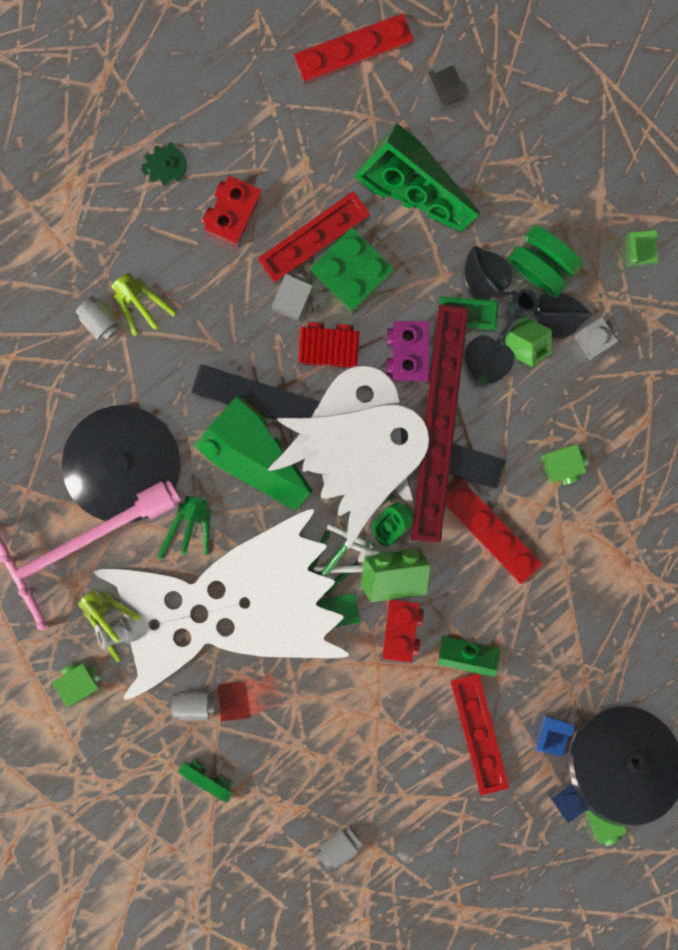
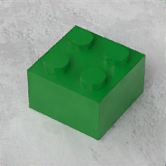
M352 227L310 268V273L351 314L394 271V268Z

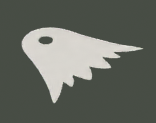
M368 366L353 367L341 373L332 382L311 418L347 414L383 405L400 406L397 389L391 379L379 369ZM363 385L371 387L374 392L373 399L367 403L360 402L356 397L357 389ZM395 428L391 432V440L396 445H402L401 429ZM299 434L288 449L270 466L268 471L284 468L305 459L302 471L306 472L308 470L305 469V466L320 451L301 447L299 443L310 437ZM322 474L324 483L330 474ZM406 477L395 490L409 505L414 507L413 497Z
M383 405L326 417L277 418L286 427L310 437L299 443L301 447L320 451L308 462L305 469L314 473L330 474L323 486L321 498L327 499L344 495L338 509V516L351 511L347 531L348 549L352 546L375 510L421 463L428 448V430L424 421L413 410L399 405ZM395 428L405 429L408 433L407 442L402 445L394 444L390 437L391 432Z

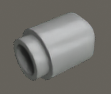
M91 296L76 310V313L80 316V322L97 340L102 337L108 340L119 329L116 325L119 319L100 299L96 300Z
M180 691L179 694H172V718H179L180 721H208L209 715L215 714V698L209 697V691Z
M347 827L343 831L341 829L320 844L318 847L321 852L317 855L327 869L333 866L337 870L358 854L357 850L362 847V844L350 828Z

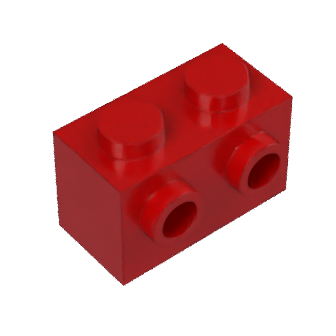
M230 175L226 182L221 180L214 194L218 198L214 208L208 207L202 223L205 224V232L238 247L262 195L261 189Z
M394 599L388 601L382 659L412 663L413 656H419L420 639H416L415 635L416 627H422L424 609H419L418 602Z

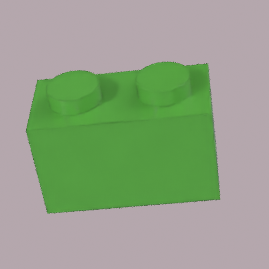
M406 549L392 553L381 552L376 555L364 556L361 587L371 602L427 595L430 564L420 549Z

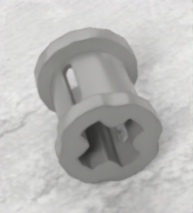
M126 617L121 618L117 623L109 624L120 638L118 643H132V631ZM100 624L96 625V635L102 650H107L110 645L117 644Z

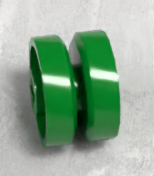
M532 225L524 235L527 247L516 246L508 255L507 260L536 287L550 296L558 298L567 287L563 275L575 277L584 263L574 251L553 234L537 225Z

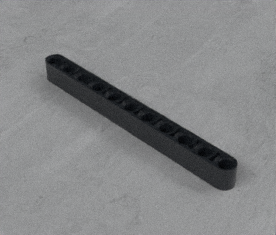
M202 364L199 365L191 390L193 394L227 405L239 394L260 412L262 416L275 420L277 418H311L320 404V401ZM400 428L401 443L404 444L408 440V433L405 429ZM453 443L449 474L498 489L507 461Z

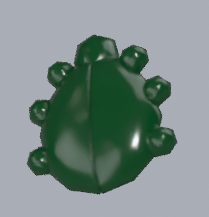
M170 142L167 147L163 148L155 146L153 149L155 153L153 155L145 154L144 158L147 162L142 164L141 171L144 175H150L149 180L151 182H156L157 179H160L161 184L167 185L169 181L174 179L176 182L182 181V174L186 169V159L183 153L175 148L174 143Z

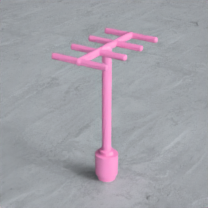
M170 480L165 483L160 481L136 494L139 500L134 502L135 506L20 568H17L15 558L10 555L0 536V560L7 566L19 589V595L23 596L37 622L36 626L38 629L46 630L50 627V623L45 620L32 596L33 592L28 588L24 578L139 516L144 518L148 515L149 519L152 520L175 508L174 504L181 500Z

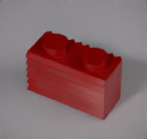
M307 322V327H300L298 364L344 368L357 367L360 331H354L353 325L337 324L336 329H324V323Z

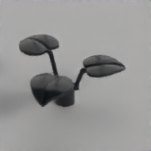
M474 246L467 256L464 267L465 282L469 291L475 297L483 300L491 298L495 293L498 297L512 298L509 303V310L513 317L498 339L495 341L488 335L478 336L469 342L465 351L466 365L473 381L477 384L487 385L502 379L513 366V351L508 346L501 345V343L519 319H525L533 312L534 315L540 316L539 324L552 330L553 339H564L572 335L591 313L578 300L565 293H561L558 298H555L545 292L538 298L535 292L529 289H523L518 293L515 290L512 292H502L501 290L508 288L512 281L513 272L509 263L495 253Z

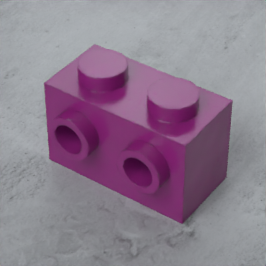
M393 321V328H387V346H392V358H387V375H392V382L428 383L429 321Z

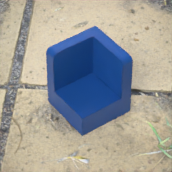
M544 715L534 750L562 757L569 736L572 737L575 725Z

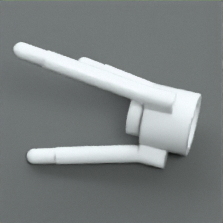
M332 524L327 525L329 530L347 538V531ZM357 536L354 541L355 543L350 548L359 551L358 561L362 563V566H334L330 573L362 572L364 556L376 555L381 552L388 553L387 548L377 546L374 542ZM326 566L314 567L313 571L322 572Z

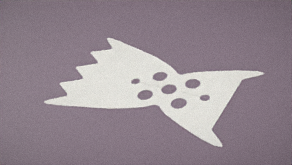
M310 509L297 514L235 547L212 564L194 584H188L174 577L122 569H100L94 571L93 573L96 576L117 587L121 604L141 617L139 621H136L124 614L132 631L133 641L131 647L138 676L125 693L123 699L134 698L154 687L194 658L203 645L208 643L224 650L261 657H347L349 653L324 640L326 634L343 619V615L316 606L317 601L335 581L312 573L307 569L326 549V544L299 536V532L310 520L314 510ZM213 581H220L225 585V595L220 599H213L208 594V585ZM176 591L181 594L182 605L178 609L172 610L165 605L164 598L168 592ZM243 597L250 600V606L246 609L238 605ZM195 605H204L210 611L205 622L196 623L192 620L190 612ZM222 618L231 619L235 625L234 632L228 637L221 636L216 629L217 622ZM152 619H157L160 623V627L157 630H152L149 627V622ZM184 628L190 632L191 642L188 646L180 647L175 644L173 635L176 630Z

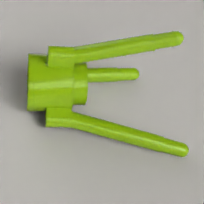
M127 273L112 285L113 290L116 292L113 297L120 305L134 336L138 335V331L125 301L128 304L133 302L152 328H158L151 314L139 300V297L142 295L140 290L172 316L176 315V311L149 289L140 277L135 279L131 273Z
M94 589L81 599L78 606L84 611L83 614L91 622L95 630L96 625L100 623L114 642L118 643L120 638L103 618L109 610L106 604L109 603L136 621H139L141 617L113 599L106 591L100 594ZM110 645L108 648L115 661L119 662L121 660L115 647Z

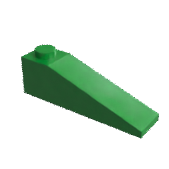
M398 123L377 143L354 175L356 179L375 194L386 198L387 195L403 202L402 206L411 209L412 206L426 212L429 218L460 232L480 214L476 206L424 145Z
M238 394L207 428L194 447L217 467L296 511L313 490L295 464L268 471L270 466L283 454L280 449L282 444L277 437L273 439L265 427L267 422L262 414Z

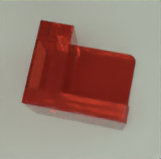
M247 681L219 684L218 695L221 722L251 718Z

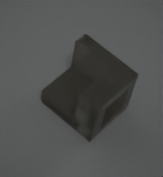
M454 66L447 67L436 73L434 70L427 73V80L440 109L468 98L469 90L465 81L461 82Z

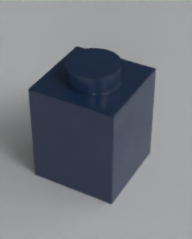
M571 779L548 794L567 823L588 810L578 797Z

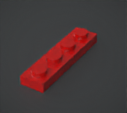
M402 13L294 53V58L303 82L307 83L414 43V39L405 15Z
M353 190L257 259L275 284L284 278L285 274L291 273L342 237L351 227L354 228L366 220L371 214Z
M462 479L458 480L447 491L445 506L519 584H522L542 565Z
M474 673L450 680L480 796L509 789L480 675Z

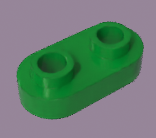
M395 502L385 508L372 523V532L381 545L385 547L393 545L412 527L413 514L410 508L400 502Z
M193 759L190 763L183 761L177 771L181 776L226 803L229 802L234 793L230 789L231 782L219 775L215 778L205 773L207 768Z

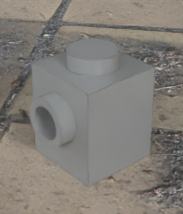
M603 317L574 335L589 360L618 342L616 339L618 335L616 328L610 320L605 322Z

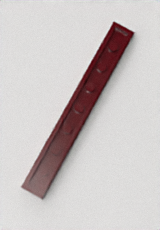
M440 304L438 307L425 415L429 442L426 454L419 465L411 532L412 541L441 544L469 308Z

